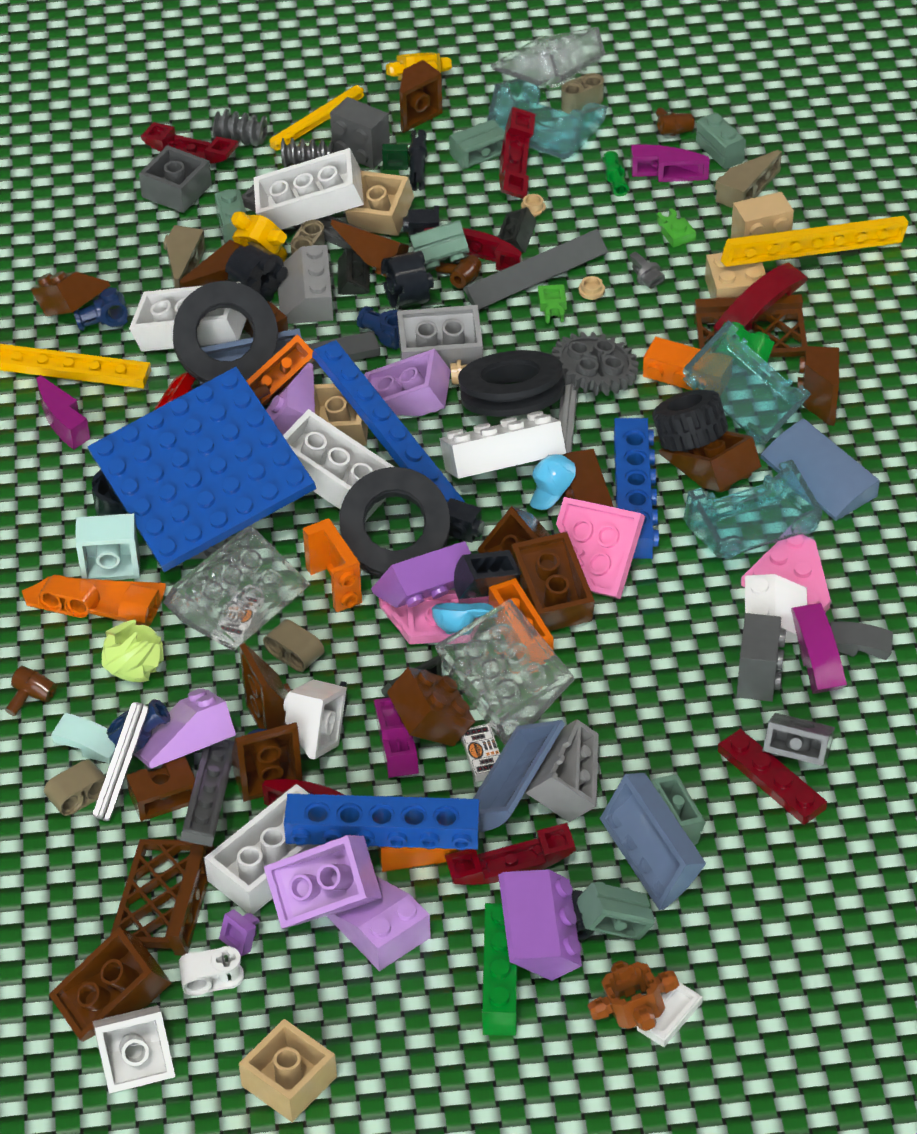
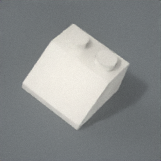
M776 574L746 575L745 613L780 616V629H786L785 643L798 642L791 608L807 605V588Z
M313 679L289 691L286 695L283 705L284 711H286L285 723H297L299 744L309 758L317 759L339 746L347 687Z
M158 1005L92 1021L109 1094L175 1077L163 1018Z

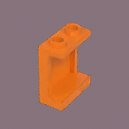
M328 518L304 527L303 539L306 569L310 575L327 569L331 575L333 608L335 611L340 612L362 603L360 563L331 520Z

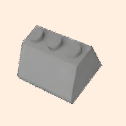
M327 245L302 246L283 262L284 266L288 269V273L278 287L279 310L287 316L288 324L333 321Z
M478 305L397 311L401 360L435 348L449 369H451L450 363H457V360L461 359L462 365H468L474 360L483 357Z

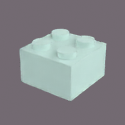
M134 513L76 517V548L82 579L125 580L140 578V551Z

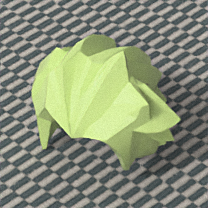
M136 620L124 622L105 632L106 638L103 644L102 666L112 675L126 681H149L150 673L157 672L156 667L164 661L161 637L157 636L156 632L149 626L136 625Z

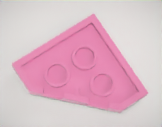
M564 497L556 526L560 533H568L590 590L595 594L621 599L645 516L633 511Z
M793 528L741 577V586L745 587L746 575L776 574L806 587L807 605L821 603L825 613L830 609L831 599L816 542Z

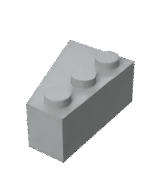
M578 719L563 727L525 793L568 822L595 808L597 803L598 733Z

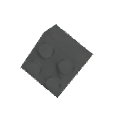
M347 97L330 112L334 153L350 148L357 163L374 169L383 161L382 145L390 144L389 113Z
M167 145L139 173L142 198L184 213L212 185L210 161Z
M745 613L736 698L773 702L774 689L780 690L782 672H777L776 670H782L784 650L778 649V647H785L786 629H780V616Z

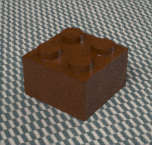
M407 667L387 691L405 728L411 736L454 747L475 723L469 711V705L463 700L457 689V683L449 676H440L424 669L419 670Z

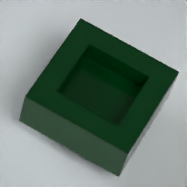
M408 144L382 145L383 170H408Z

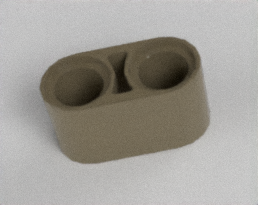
M589 73L565 82L561 87V109L567 114H577L598 106L603 102L604 78L600 74Z
M308 220L300 226L290 243L291 255L302 246L325 245L324 225L322 222Z
M288 619L282 621L263 638V644L270 654L298 672H303L325 651L323 644L315 635Z
M84 760L51 778L44 787V794L62 815H71L98 800L106 776L93 761Z

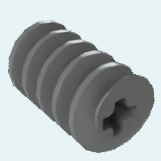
M227 109L224 110L222 116L217 111L213 121V137L216 138L218 136L232 139L239 143L242 141L245 145L251 143L256 147L260 144L263 145L267 136V117L262 116L260 122H258L256 114H253L251 120H249L248 113L245 112L242 118L239 119L238 111H234L232 117H230V112Z
M284 138L281 141V160L284 168L291 166L292 163L296 165L334 153L333 139H331L329 146H326L324 139L320 140L319 146H316L314 139L310 140L309 146H306L304 138H301L299 146H296L294 138H291L289 145L285 144Z

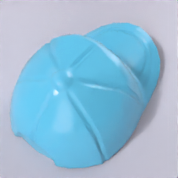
M552 454L546 456L536 465L532 474L537 486L530 501L532 508L547 510L556 504L576 475L574 462L564 455Z
M441 603L432 608V615L437 626L447 634L467 633L470 631L476 618L496 615V610L487 603Z

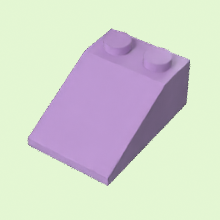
M434 348L366 372L365 377L396 415L423 416L445 408L451 370Z
M310 362L305 365L279 395L274 397L266 409L282 435L308 409L315 413L313 364Z
M197 689L188 693L187 698L180 700L169 711L170 721L167 724H160L154 728L148 742L134 756L152 769L235 736L236 732L226 701L205 689Z
M346 835L264 866L281 929L353 909L382 898L364 836Z
M376 876L382 898L327 917L374 967L381 971L431 938L430 914L409 893Z

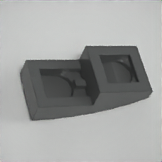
M838 621L830 623L838 652L854 657L858 651H862L883 660H887L892 654L893 631L856 622Z

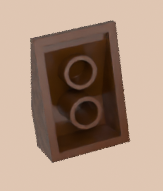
M726 431L721 437L710 444L696 449L670 451L669 449L661 448L659 450L662 457L702 488L715 490V492L727 491L733 483L750 477L753 471L762 467L753 436Z
M567 532L511 544L514 560L521 572L519 577L520 585L549 631L592 621L595 600Z
M240 644L245 703L259 729H272L287 725L285 723L286 711H284L283 705L286 695L291 691L288 683L283 684L278 674L247 644Z
M296 722L235 738L232 750L233 771L243 802L263 797L262 784L265 780L291 779L303 781L299 734Z
M119 927L48 995L78 1039L84 1042L95 1036L92 1021L145 1008L171 984V981L142 941Z

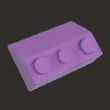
M463 541L393 564L371 590L374 595L395 608L408 605L409 608L422 603L424 598L430 596L433 599L440 598L446 595L449 590L455 588L454 572L457 562L462 555L471 554L466 542Z
M549 869L500 873L498 876L509 962L551 981L581 967V945L578 941L577 917L573 907V890L570 880Z

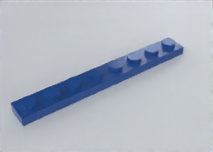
M337 340L315 348L312 357L398 466L417 471L428 477L441 490L446 502L452 498L465 503L463 498Z

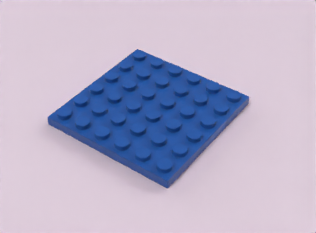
M237 367L226 371L87 446L91 456L127 514L134 513L136 528L163 572L172 569L317 489L315 482Z

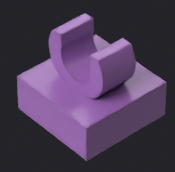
M233 909L224 914L219 939L228 946L238 950L239 954L243 956L251 952L253 940L257 934L255 932V925L260 920L251 913L242 916Z

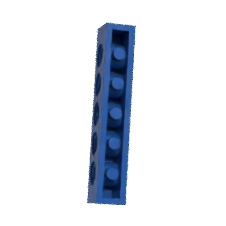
M614 418L616 508L641 513L645 516L633 559H653V547L659 546V530H653V526H658V510L652 509V506L657 505V489H651V486L656 485V469H650V466L655 465V449H649V446H654V429H648V418Z
M287 794L284 818L286 844L322 845L346 835L364 836L367 847L478 849L480 804L479 799Z

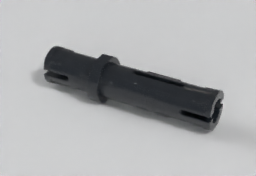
M418 129V138H416V130L411 132V145L408 148L410 157L409 180L413 191H417L418 182L419 191L425 187V158L428 155L426 147L427 134L424 130Z

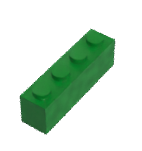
M485 903L483 1035L516 1036L517 965L509 962L502 903Z

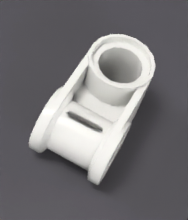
M224 946L218 949L190 952L183 955L179 959L183 992L190 996H199L208 992L238 987L244 980V971L242 966H240L241 956L239 951L233 947ZM225 955L228 956L229 962H225ZM229 973L231 975V980H228L227 974Z

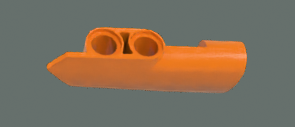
M52 575L36 585L22 590V595L26 605L77 618H84L88 614H93L123 622L136 620V625L150 626L166 591V584L69 578L61 575Z

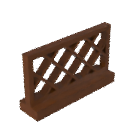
M802 294L783 295L752 322L753 331L765 333L770 337V340L775 342L769 358L805 356L807 339L802 312ZM738 297L695 299L694 324H696L699 349L705 350V346L710 341L716 343L718 338L716 336L718 333L715 330L710 332L702 324H716ZM797 320V324L791 329L782 321ZM757 321H768L771 324L764 330L755 323ZM776 327L786 333L780 340L770 334ZM792 337L800 342L801 347H790L785 342Z
M140 839L111 934L119 927L125 929L134 923L139 930L133 933V935L138 937L146 948H170L173 950L174 955L183 956L187 954L208 884L204 857L215 849L212 845L211 847L180 840ZM147 850H159L161 852L160 855L149 862L144 859ZM180 851H190L189 856L178 863L173 858ZM168 860L173 866L158 875L154 868ZM149 872L154 879L139 887L136 884L137 880ZM180 873L182 880L169 888L165 881ZM160 885L165 892L151 901L146 894ZM142 898L146 905L131 913L129 906ZM172 898L175 902L174 907L162 914L157 907ZM153 911L157 918L143 927L138 920ZM163 924L167 927L165 937H151L149 934Z

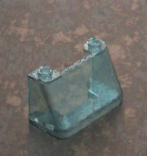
M521 77L495 84L487 121L493 119L499 125V128L501 127L505 131L512 107L535 113L534 134L530 138L529 148L566 159L573 157L602 125L608 106L592 102L586 104L582 111L575 109L572 110L571 114L539 104L540 89L538 85L531 80Z
M728 320L684 367L683 373L685 377L683 380L694 390L698 388L699 390L718 392L724 412L747 432L745 435L753 436L755 445L759 443L766 445L803 407L811 393L802 385L799 388H792L793 381L784 379L746 345L748 341L745 338L739 341L740 337L736 334L739 329Z
M789 460L779 463L781 471L773 478L770 474L766 475L763 485L721 498H716L713 492L708 493L706 497L702 488L688 491L684 521L688 528L718 558L731 559L737 554L800 534L814 532L818 528L823 511L794 461Z

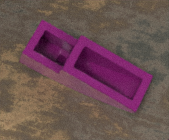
M631 144L630 166L632 177L657 176L658 182L709 179L710 159L708 156L669 146Z
M43 376L37 377L41 406L46 420L60 439L75 450L90 439L87 418L79 413L76 399Z
M817 603L791 608L803 667L807 666L812 694L842 689L847 685L834 635L822 604Z
M390 697L375 699L374 708L388 778L419 774L417 750L413 736L409 735Z

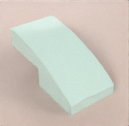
M64 713L51 734L54 743L79 748L83 757L111 763L116 749L115 744L108 738L106 727L69 713Z

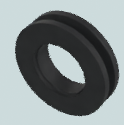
M217 281L199 287L183 301L174 320L173 345L177 358L183 368L202 383H206L234 367H237L244 379L248 380L273 357L277 345V322L270 305L257 291L237 282ZM218 308H231L242 313L249 320L253 330V342L250 349L242 357L233 361H219L209 357L201 349L197 340V328L201 319L209 312Z
M531 350L500 352L474 360L466 365L458 376L462 405L473 413L495 417L517 416L544 409L557 402L565 392L564 380L562 378V363L551 354ZM510 382H519V383H513V384H505V383H510Z
M388 467L370 472L351 487L342 503L340 510L341 536L359 561L360 568L373 576L381 578L391 565L445 548L448 542L450 514L445 497L433 481L417 471L401 467ZM401 497L408 499L418 506L424 516L425 525L422 535L416 543L406 549L392 551L381 548L370 539L366 532L365 521L368 512L374 504L384 498Z

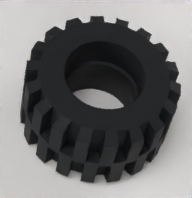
M692 390L677 394L660 403L652 412L661 446L670 451H686L705 446L721 437L728 430V423L718 392L713 390Z

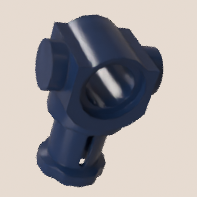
M113 287L103 290L98 299L94 300V305L80 310L77 309L73 312L80 331H84L85 327L99 322L110 327H121L128 322L125 297L117 288ZM112 306H119L116 309H110Z
M364 306L357 317V326L374 331L382 345L394 350L399 348L397 311L399 310H390L380 314L373 311V308Z
M153 699L149 702V711L134 754L145 746L154 728L160 724H167L170 721V714L160 700ZM129 711L114 719L107 729L108 738L115 744V748Z

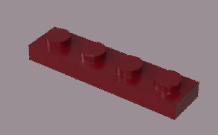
M741 728L718 744V752L803 825L827 809V801L772 754L763 751V747Z

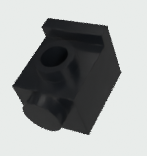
M434 206V209L408 210V217H403V232H409V243H411L410 235L422 232L425 228L440 226L439 206Z
M450 498L447 502L450 514L449 536L472 543L476 537L481 536L484 529L482 508Z

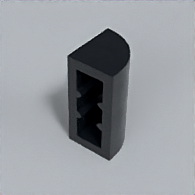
M510 550L462 555L457 562L454 572V586L458 599L489 596L490 586L514 578L518 579L521 572Z

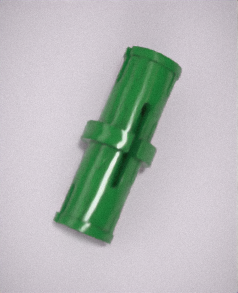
M608 151L604 154L605 157H602L606 167L605 175L612 185L614 195L621 197L629 191V186L625 179L626 171L620 165L618 154L614 151Z

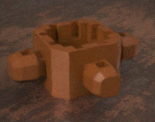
M620 960L613 963L611 972L606 974L601 982L606 997H599L591 1001L587 1007L593 1020L609 1017V1014L612 1013L619 1027L630 1029L638 1026L640 1029L648 1031L655 1027V1018L660 1017L665 1010L661 994L664 992L667 994L675 990L679 986V982L674 971H665L654 977L648 964L636 962L629 965L627 962ZM638 989H640L641 992L646 991L647 993L645 995H641V993L634 995L636 994L635 991ZM623 995H625V997H629V996H631V995H634V996L631 997V1000H630V1001H627V1002H626L625 998H624V999H621V998H620V997L623 996Z

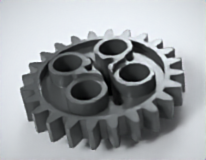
M581 332L580 337L571 333L570 339L562 337V342L557 341L556 346L552 350V355L562 363V378L565 379L564 385L572 383L574 384L573 390L583 388L585 394L589 390H592L595 395L602 391L608 396L610 390L619 394V389L626 391L628 385H633L638 373L639 362L636 361L637 355L631 354L632 349L624 348V342L615 343V337L609 340L606 339L605 334L596 337L594 332H591L590 336Z

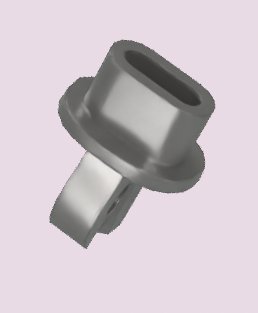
M636 251L629 255L633 264L632 268L637 274V282L640 285H646L652 289L664 281L665 275L660 272V266L657 263H648Z

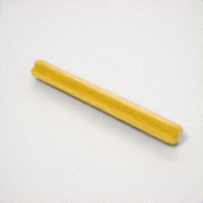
M359 85L351 87L269 139L271 149L273 148L275 151L281 150L282 138H284L285 144L289 145L291 138H294L295 141L330 119V112L347 97L359 101L364 97L363 88H360Z

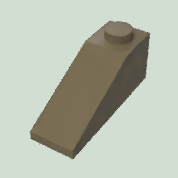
M776 150L730 168L715 183V190L717 191L716 202L733 208L734 202L756 198L780 172L782 151Z
M174 225L170 234L165 236L164 250H167L174 289L180 288L179 281L198 266L206 250L203 229Z

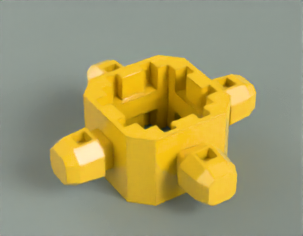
M432 52L397 55L396 62L386 65V74L398 77V80L401 81L403 70L421 60H424L441 73L452 68V60L448 57H440V53Z
M235 212L232 215V224L237 228L232 236L233 241L244 247L250 245L248 242H256L278 255L283 262L286 260L288 254L282 245L287 239V235L270 219L262 215H247L244 212Z

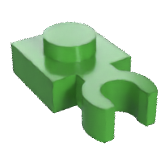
M673 208L669 209V217L663 216L661 212L657 213V223L661 226V233L672 247L696 240V231L685 217L677 219V212Z
M564 284L538 286L540 311H545V322L550 323V317L558 316L560 323L564 322L565 310H567Z

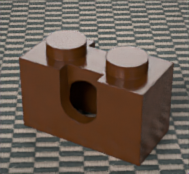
M185 756L164 763L160 769L150 772L147 769H141L126 775L129 795L140 821L189 806L195 777Z

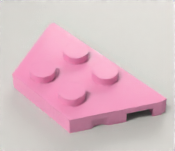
M449 590L446 595L437 599H433L432 596L424 598L422 603L410 608L408 605L395 608L379 598L380 608L410 645L469 641L481 617L476 618L470 631L467 633L447 634L437 626L433 619L432 608L435 605L441 603L489 604V596L458 599L455 590Z

